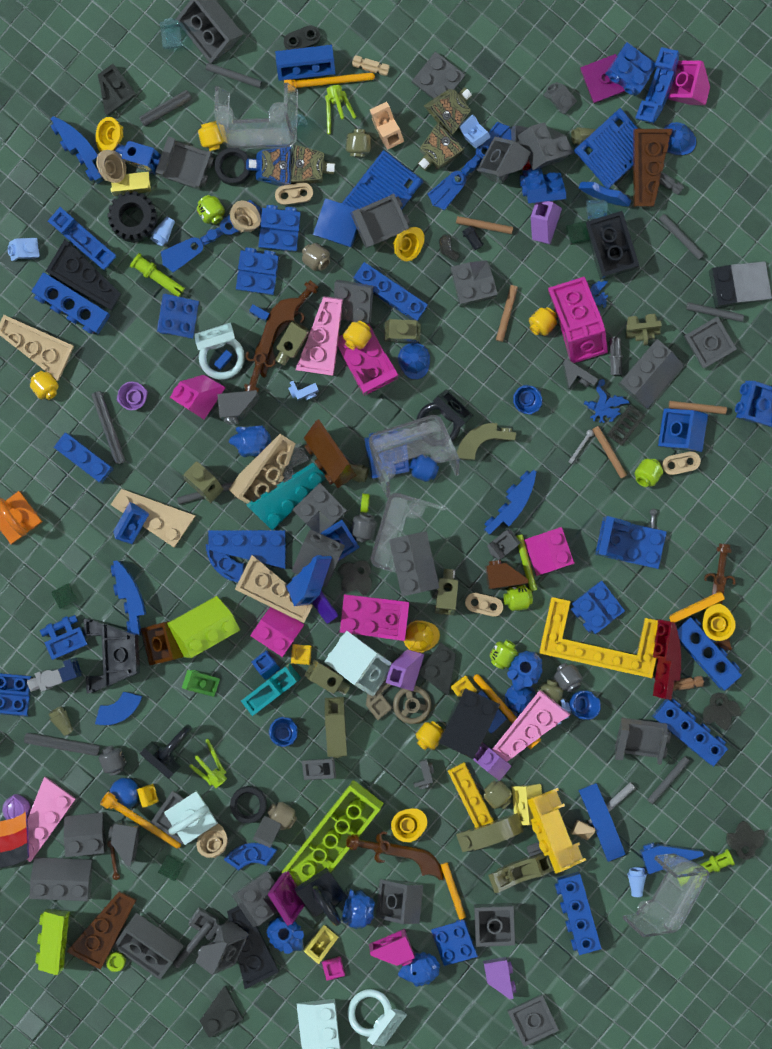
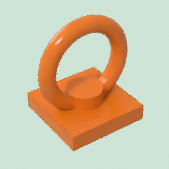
M20 491L16 492L6 501L0 498V531L10 544L15 543L43 522Z

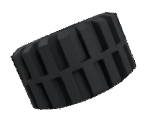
M135 191L133 193L125 192V195L119 194L118 199L114 198L112 200L113 204L112 206L109 205V213H107L109 225L114 233L124 241H131L132 243H136L137 240L140 242L144 241L143 238L145 237L149 238L151 236L150 233L155 229V225L158 222L157 212L150 199L144 194H139ZM131 207L140 208L144 214L142 222L135 227H127L122 222L123 213Z

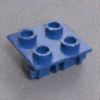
M163 294L157 332L193 339L199 301Z
M463 919L431 929L444 966L478 957L477 950L472 942L473 939L466 925L467 923Z

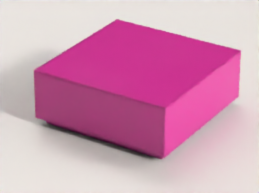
M341 956L322 961L327 981L345 976Z

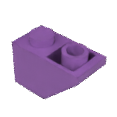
M550 201L535 203L531 214L532 240L551 244L562 210L560 206Z
M407 649L391 664L385 683L413 691L424 654Z
M481 743L473 760L500 781L511 768V765L486 744Z
M506 957L483 961L487 983L507 998L514 999L513 993H516L515 982L510 981L509 975L513 973L511 962H507Z

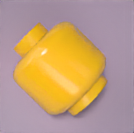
M216 121L202 124L198 130L201 146L204 148L208 147L209 151L219 149L220 144L225 142L222 126L216 124Z
M548 307L537 309L529 318L530 330L535 335H548L557 325V315Z
M362 321L352 322L343 334V338L346 341L345 345L352 350H355V348L363 349L372 337L371 328Z
M39 371L31 377L30 388L39 399L50 400L57 395L56 391L59 385L51 373Z
M433 721L425 722L416 732L417 744L424 750L427 748L435 750L439 745L438 742L443 729Z

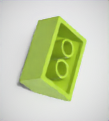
M217 596L167 623L183 656L186 658H192L240 631L232 613Z
M46 909L44 914L41 913L39 925H42V933L38 934L37 944L40 945V952L36 954L38 970L59 975L64 969L70 911Z

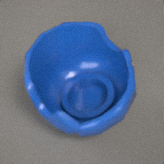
M523 385L514 393L513 403L519 412L531 415L542 406V395L536 387Z
M582 690L576 692L569 703L572 714L581 720H592L598 716L601 710L600 699L596 698L590 691Z
M280 717L275 719L270 725L269 737L275 745L287 747L297 739L298 728L291 718Z
M120 778L110 788V793L116 796L117 802L127 808L135 806L140 799L137 792L139 787L130 778Z

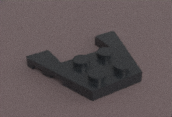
M91 618L83 619L84 636L102 635L103 675L86 676L87 693H94L140 673L138 634Z

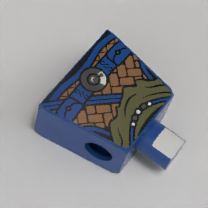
M128 141L126 146L122 144L117 145L115 151L122 156V160L128 165L157 175L156 169L161 154L154 148Z
M291 147L261 150L257 153L256 159H247L246 169L256 171V180L277 186L291 184Z

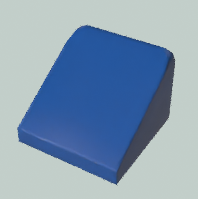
M267 650L252 661L254 667L265 680L280 670V667Z

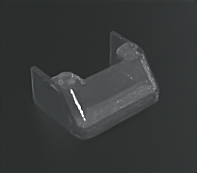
M284 83V102L274 103L270 107L269 118L234 120V112L229 107L230 93L219 86H215L214 116L219 132L224 140L223 144L226 147L239 149L291 147L295 144L297 139L298 90L289 83Z
M430 415L376 432L369 438V447L376 474L386 498L390 497L389 480L396 473L394 464L419 457L422 454L429 453L432 460L437 463L449 461L455 476L459 475V456L442 419L437 415Z
M400 493L390 495L371 554L372 564L377 568L396 573L389 539L401 537L407 517L413 519L420 518L424 514L426 507L443 512L446 507Z
M675 853L655 856L654 859L667 871L653 899L642 901L638 905L636 913L624 915L623 919L643 938L676 932L683 925L710 873L707 869Z

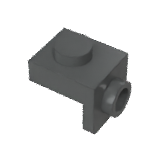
M558 82L548 86L543 94L561 114H565L577 102L566 86Z
M508 528L488 544L487 547L494 558L501 560L521 542Z
M426 758L419 760L424 779L413 782L414 787H419V789L430 787L429 783H433L431 774L434 773L432 762L428 763Z
M198 907L188 922L189 926L199 931L207 921L212 922L213 927L205 935L206 939L210 941L213 936L217 935L216 930L220 926L217 916Z

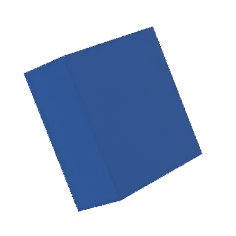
M252 304L249 312L267 322L269 313Z
M226 350L214 365L221 371L233 358V355Z

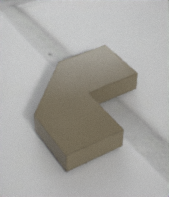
M386 679L374 696L367 693L366 706L377 720L393 709L381 694L391 686L385 683Z

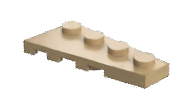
M3 315L0 321V336L43 370L51 373L52 377L59 381L74 346L6 315Z
M123 489L119 491L111 503L113 507L124 513L129 502L148 512L149 516L143 527L174 548L196 517L195 515Z
M251 555L235 590L303 623L312 608L311 604L294 606L286 587L288 584L256 557Z

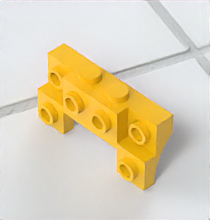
M558 788L527 800L534 817L530 819L532 829L537 835L539 847L544 856H549L555 873L562 872L586 861L578 846L580 843L572 845L560 815L559 808L565 805L560 801L557 793L559 791Z

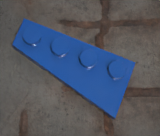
M208 530V550L247 560L253 555L263 564L285 569V530Z

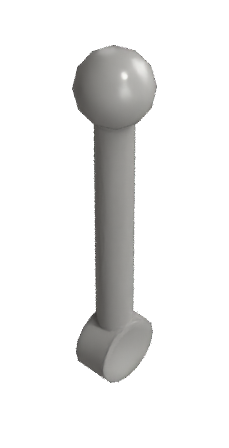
M587 430L586 437L568 461L570 464L573 463L589 437L594 435L593 430Z

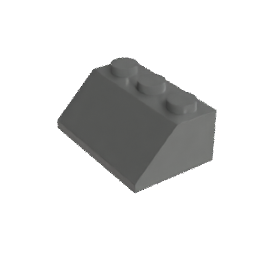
M190 0L175 19L210 63L215 62L230 50L243 36V33L216 0Z
M657 339L618 383V386L647 409L684 365L668 347Z
M257 390L217 394L219 416L227 425L239 424V421L244 420L258 403L260 395Z
M427 531L389 539L401 596L438 589L439 583Z
M34 857L29 899L88 901L91 898L92 859Z
M136 913L113 948L160 980L183 948V945L175 938L163 932L161 928L150 923L145 917Z

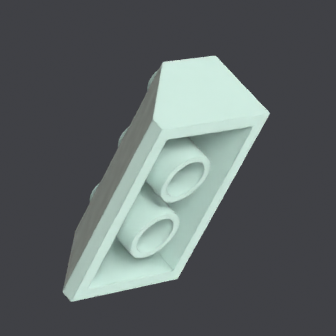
M335 999L297 1003L302 1049H341Z

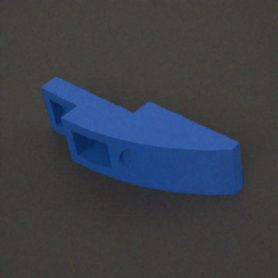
M53 116L51 118L53 124L50 126L55 135L60 134L62 138L60 144L65 152L69 150L71 155L77 153L76 156L81 165L85 163L88 168L85 172L90 181L95 180L97 184L104 181L95 166L98 155L90 143L71 125Z
M527 470L520 477L522 481L517 486L513 484L506 491L508 495L505 498L510 504L505 503L498 510L500 514L496 518L492 516L484 523L486 526L484 531L488 535L502 522L509 527L521 513L534 486L536 477L534 470L531 472Z
M118 560L113 561L114 565H111L112 577L116 578V584L113 585L114 594L118 596V599L126 598L127 602H124L125 613L129 614L127 630L142 635L139 616L146 615L142 595L126 567Z

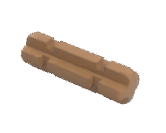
M697 676L694 679H680V681L674 682L673 691H676V689L694 688V686L702 687L704 686L703 677Z

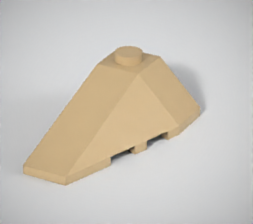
M279 434L238 475L229 490L238 499L248 504L261 498L260 495L265 492L269 493L277 488L276 485L280 484L284 479L283 473L285 467L289 464L296 443Z

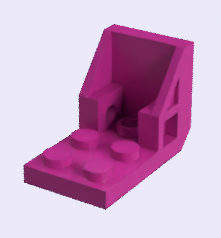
M585 277L549 287V295L560 320L561 331L570 361L576 363L608 353L604 324Z
M372 328L370 330L372 337L361 350L348 348L345 345L346 341L343 335L338 338V348L363 396L398 379L394 366L384 353Z
M344 594L340 633L348 631L356 635L405 641L409 602Z

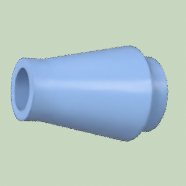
M165 217L151 232L152 236L150 239L157 245L164 246L165 243H168L175 221Z
M632 867L629 869V873H627L631 896L642 897L647 874L644 868Z

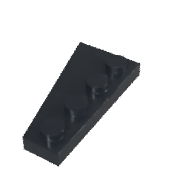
M64 239L45 271L111 311L122 295L66 239Z
M238 905L227 911L229 922H234L249 934L238 957L244 989H247L278 973L279 969L258 927L251 925Z

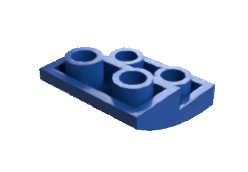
M325 198L313 235L352 248L358 230L350 213L357 210V208Z
M0 673V714L28 717L30 689L27 680H30L31 676Z

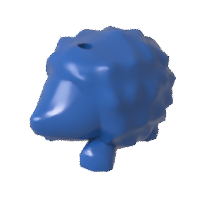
M263 426L236 427L238 434L229 439V443L238 449V453L242 457H257L271 443L270 434Z
M529 651L519 653V656L514 658L507 675L512 679L515 691L537 684L543 671L542 659L535 652Z
M350 889L344 904L341 920L344 924H348L349 927L363 929L373 920L375 902L372 898L366 896L362 890L354 893Z
M280 916L270 921L266 933L268 934L267 937L270 938V943L275 948L279 949L280 952L284 951L285 954L304 949V933L300 925L295 921L291 925H286Z
M416 953L412 962L402 966L398 972L399 977L412 982L418 987L430 984L439 976L440 964L436 957L430 953Z

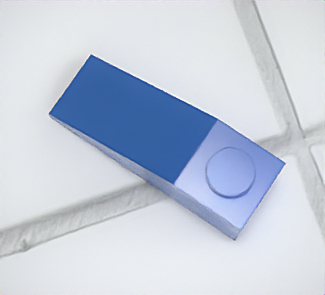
M654 842L645 844L643 849H640L648 874L704 856L703 852L699 849L654 844Z

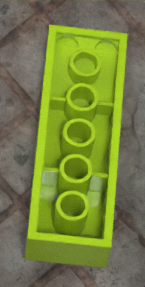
M353 780L281 873L288 871L299 886L326 867L331 872L349 850V847L346 846L347 837L353 834L359 837L381 810L384 803Z

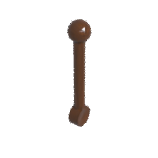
M110 840L107 845L111 850L114 871L112 877L114 880H119L120 875L117 872L115 851Z

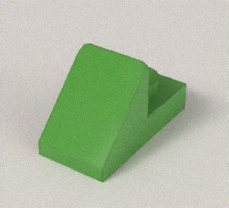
M187 670L182 688L214 697L220 678L196 670Z

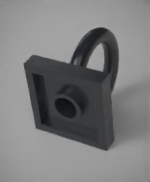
M446 389L432 403L425 405L419 411L416 418V429L421 439L427 444L435 447H444L456 440L460 428L474 415ZM440 409L441 414L448 421L453 422V429L448 437L434 439L426 433L423 425L424 418L432 410Z
M189 724L185 725L166 747H158L152 741L140 752V755L165 777L170 779L181 767L173 760L174 756L172 753L191 732L192 726Z
M327 867L294 888L314 917L324 912L333 925L339 926L341 924L340 916L334 905L346 898L347 895Z

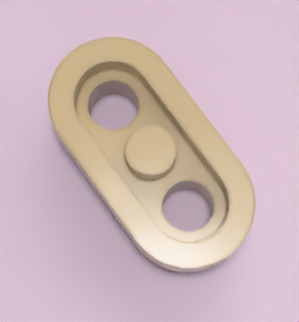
M308 183L283 185L275 192L276 201L282 206L306 203L313 197V189ZM303 190L307 191V195L304 197L300 195V192ZM282 194H288V198L282 199Z
M695 452L671 455L663 460L662 469L668 475L696 470L700 466L701 460ZM688 458L693 460L692 465L687 464ZM669 462L674 463L675 467L673 469L668 467Z
M471 593L466 597L465 605L469 611L493 617L500 615L503 611V603L496 597L479 593ZM472 599L478 600L477 606H472ZM492 603L497 605V609L494 611L490 609V604Z

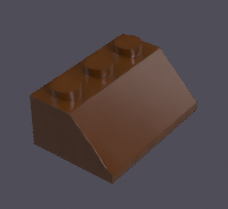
M319 419L315 421L304 437L307 443L304 447L310 455L314 454L317 459L314 461L319 469H325L327 474L324 476L330 485L334 483L339 488L357 475Z

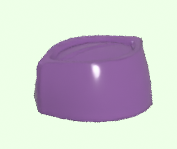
M127 382L120 387L117 402L127 410H137L144 405L148 391L137 382Z
M18 794L9 797L4 802L2 808L3 816L6 820L15 818L26 811L28 819L31 811L29 801Z

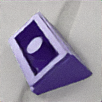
M321 591L312 604L326 623H330L338 617V613Z

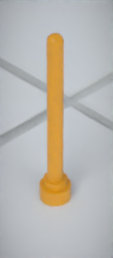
M361 73L303 80L290 79L284 80L285 93H290L296 90V88L369 81L375 78V74Z
M479 674L474 675V681L492 701L500 704L499 709L513 724L517 717ZM538 738L536 741H534L527 747L529 749H532L536 744H538L541 741V739Z
M108 791L102 798L100 805L106 809L114 808L177 849L181 847V843L117 802L118 799L115 798L114 794Z

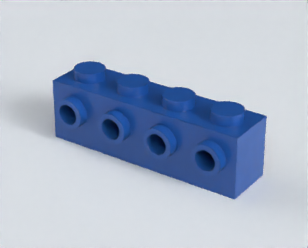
M665 699L652 717L659 723H666L668 730L714 767L728 750L724 746L726 742L719 736L714 738L710 734L711 730L703 723L701 725L696 723V717L689 711L684 713L679 709L681 705L677 701Z
M575 872L558 877V883L555 884L557 895L561 894L563 902H560L563 914L567 913L568 921H565L568 932L573 934L574 939L571 940L573 951L577 950L578 954L582 955L602 949L580 873Z

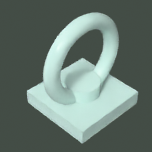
M231 322L195 334V342L198 350H200V366L208 376L214 379L225 380L232 378L240 372L244 365V350L241 344L234 339L235 336ZM226 343L230 344L237 353L235 366L226 372L213 370L207 363L208 350L220 348Z
M198 791L164 812L172 824V827L168 830L169 834L174 835L177 833L184 845L218 824Z
M367 989L357 993L348 1006V1020L351 1027L360 1035L369 1037L367 1041L377 1046H385L407 1016L402 1010L392 1009L388 998L380 991L374 989ZM367 997L378 999L384 1007V1014L377 1019L372 1029L362 1027L357 1022L355 1016L358 1003Z

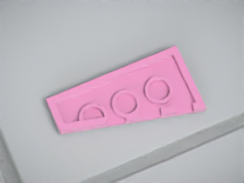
M323 297L296 370L334 375L343 299Z
M539 690L492 750L507 762L567 718L570 713Z
M46 776L42 781L27 819L29 858L26 860L29 862L34 859L76 800L75 797Z

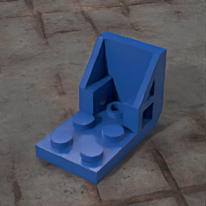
M605 516L602 520L595 555L659 569L666 531L635 525L621 519Z

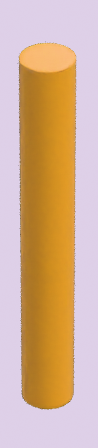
M448 862L442 863L440 865L459 920L464 919L466 914Z

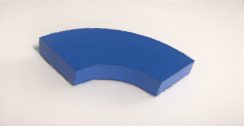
M581 182L579 185L580 190L596 199L615 205L630 206V198L621 191L607 189L596 182Z
M206 544L207 556L214 569L224 578L238 582L244 571V564L234 561L227 554L208 550V544Z
M123 691L120 699L114 704L108 706L100 705L95 724L112 725L125 720L137 709L142 696Z
M247 843L233 849L224 860L237 870L250 863H260L266 866L277 849L272 846L269 848L261 843Z

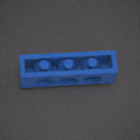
M365 262L353 277L356 283L373 285V294L411 320L419 321L428 307V304Z
M44 272L31 291L35 294L34 299L42 304L45 301L51 304L50 309L58 314L62 311L68 315L66 319L74 324L77 322L84 325L82 329L91 335L93 332L99 334L110 317L108 312ZM57 290L58 297L54 300L50 299V292ZM70 300L74 301V307L71 310H67L65 308L66 303ZM84 311H90L91 313L90 318L87 320H83L81 317Z
M687 618L677 627L680 644L720 690L725 691L742 676L739 673L741 669L735 662H730L726 658L728 654L721 647L717 648L713 643L715 640L710 639L702 631V625L696 618ZM693 633H697L699 636V641L696 644L692 643L690 639ZM707 647L712 651L710 658H706L703 655V651ZM719 662H722L725 666L724 671L721 673L716 670V665Z

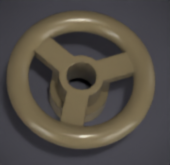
M415 686L413 691L423 696L426 705L420 704L416 698H413L410 690L403 688L398 691L393 701V709L396 716L408 724L422 722L431 711V699L428 693L418 686ZM406 693L405 709L401 712L399 701ZM412 701L416 703V707L413 709L408 706ZM418 710L424 711L417 718L406 717L408 713H416Z

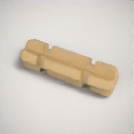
M357 55L353 58V67H362L363 70L374 73L379 72L380 75L387 76L389 72V65L382 63L381 65L380 62L367 58L364 60Z

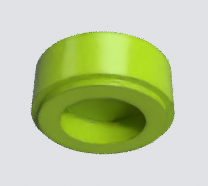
M362 493L360 512H368L369 494Z
M117 951L109 954L106 959L107 968L113 972L121 971L126 964L125 956Z

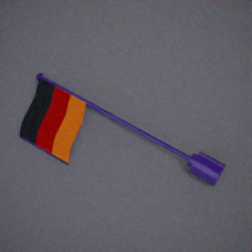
M27 811L15 818L0 821V868L18 864L29 858Z

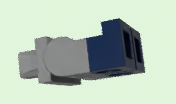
M77 657L63 661L65 667L60 669H50L35 673V678L27 680L30 691L40 689L42 692L53 688L52 686L83 676Z

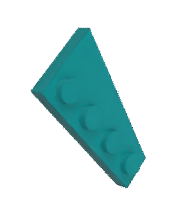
M311 463L292 475L290 480L285 483L281 482L271 492H265L260 495L261 498L255 502L251 501L246 505L273 530L326 478L324 473L314 463Z

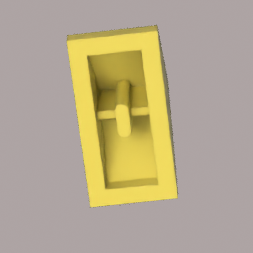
M323 925L305 946L304 952L319 964L336 942L338 936Z

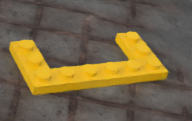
M551 597L539 650L540 654L643 677H653L656 658H653L658 625L657 620L644 619L637 655L562 639L570 601Z

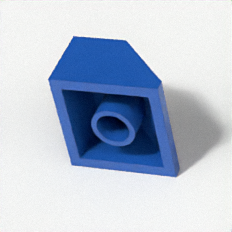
M664 408L658 446L702 452L708 414L695 410Z

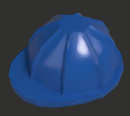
M675 122L665 126L664 129H672L668 142V153L687 155L694 150L696 137L686 125Z
M410 343L400 350L398 363L408 378L418 380L427 374L430 354L423 345Z
M512 685L505 694V705L518 718L535 697L536 693L531 686L515 691Z

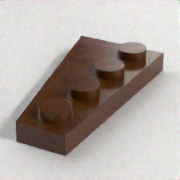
M672 129L633 130L634 207H653L655 204Z
M119 891L67 950V953L101 970L137 899Z

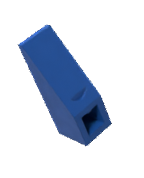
M318 555L313 557L312 561L303 567L302 571L293 577L292 581L286 586L294 606L310 605L320 595L332 560L331 556Z

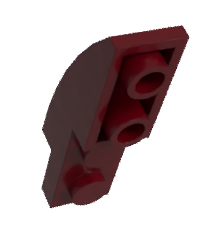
M658 619L653 658H658L653 696L671 699L674 680L680 681V640L675 622Z

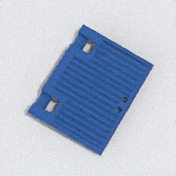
M621 108L574 149L575 154L583 160L607 189L633 166V130L638 128ZM621 119L623 124L618 127L615 122ZM588 147L593 150L589 155L584 151Z
M383 150L342 204L360 209L394 193L395 197L399 196L402 202V210L424 181ZM410 179L413 183L407 189L404 185Z

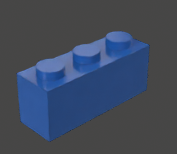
M332 45L275 51L279 81L336 74Z
M66 432L54 446L57 451L100 483H103L114 469Z

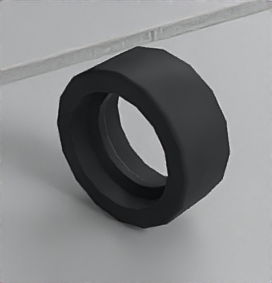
M239 148L222 150L215 160V171L218 178L230 186L244 183L251 173V170L246 169V161L249 159L248 155ZM229 156H238L244 162L243 173L238 177L231 178L223 173L222 163Z
M253 786L241 787L234 793L230 801L231 813L235 819L248 824L261 819L267 807L266 796L260 789ZM246 793L254 794L260 802L258 812L251 816L243 815L237 807L238 799Z

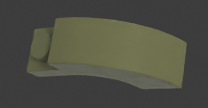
M497 423L478 426L463 438L457 449L455 459L474 461L476 451L482 443L488 440L515 441L516 432H512L510 428H500V431H497Z
M516 813L502 817L489 824L459 832L456 836L462 852L502 842L524 832L519 815Z
M544 853L500 867L488 876L494 893H499L520 882L542 877L554 871L549 856H544Z

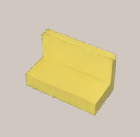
M149 172L126 174L122 181L118 183L111 182L112 188L110 189L113 196L125 195V192L128 191L130 193H133V191L138 193L151 192Z
M541 784L512 786L514 814L518 813L522 825H532L530 819L534 817L527 800L542 794Z

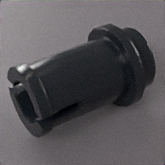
M471 225L463 230L462 233L464 234L463 237H466L473 247V250L476 251L484 243L476 233V228H473Z

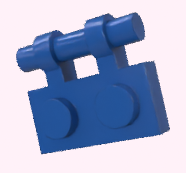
M76 615L63 617L61 621L55 624H47L45 628L40 630L42 637L46 635L51 637V640L44 643L52 660L88 645L81 627L73 630L72 624L78 622ZM65 627L67 633L57 636L56 631Z

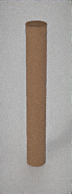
M457 216L456 224L472 225V227L512 234L513 231L512 226Z
M510 286L496 341L503 342L518 289L517 286Z
M669 401V408L695 410L717 414H726L727 407Z
M600 427L593 428L595 436L620 478L622 479L627 476Z

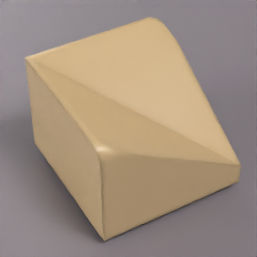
M576 820L571 830L572 835H577L585 840H589L595 833L594 827L580 820Z

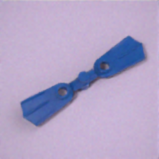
M497 121L488 132L490 138L476 148V155L460 171L452 172L428 192L427 195L431 200L432 206L442 210L449 206L465 185L466 176L472 173L482 161L485 154L481 150H488L494 137L511 140L509 126ZM459 176L461 182H456L455 177Z
M251 200L247 201L252 203L257 208L261 218L260 207L254 204ZM230 215L221 221L220 228L209 230L200 239L193 237L161 251L162 265L174 273L201 253L203 245L215 241L223 233L231 235L238 232L233 227ZM227 223H230L232 225V229H226L225 225ZM191 244H197L198 248L193 250Z

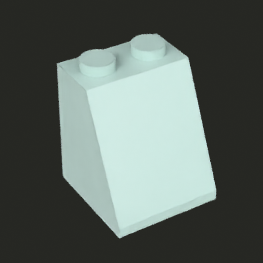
M348 631L340 637L339 642L324 661L352 684L371 696L375 695L387 678L392 664Z

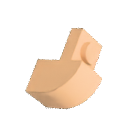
M385 102L370 109L372 121L386 149L388 150L403 143V136L394 120L389 104Z

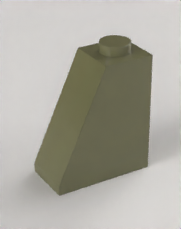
M344 697L325 698L327 755L334 758L347 756Z

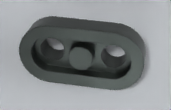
M309 25L288 33L284 38V47L286 50L312 47L320 41V31L317 27ZM313 32L314 36L310 38L307 34ZM295 39L297 42L292 45L290 40Z

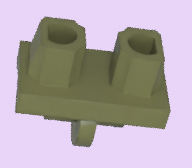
M655 314L646 315V323H639L637 316L628 317L625 332L626 339L635 338V341H642L643 346H647L648 340L655 339V335H660L661 321L657 320Z

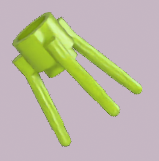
M333 85L326 89L328 94L325 96L328 135L331 134V102L332 104H337L341 119H344L341 106L343 100L353 119L356 118L345 91H342L341 85Z
M206 739L205 741L219 770L215 768L211 771L199 756H195V759L208 775L206 776L192 764L189 767L206 780L210 786L213 785L214 788H217L227 780L224 775L227 772L222 767L209 739Z

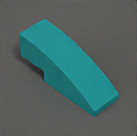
M289 663L241 700V702L253 716L299 681L301 677Z

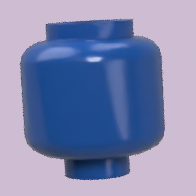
M420 454L417 458L413 457L409 468L412 469L411 474L413 477L428 482L431 479L434 480L439 466L434 458Z

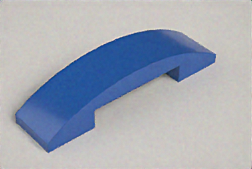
M661 47L655 63L657 69L645 101H641L636 115L637 120L654 123L657 120L673 85L679 51Z
M61 207L48 220L53 227L103 270L117 257Z
M597 783L578 790L607 861L609 862L626 855Z

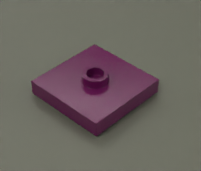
M616 54L580 67L593 104L625 92L622 86L618 83H613L605 74L616 58Z
M288 871L281 874L269 891L268 896L286 925H291L305 904L296 893L294 888L297 887V884Z

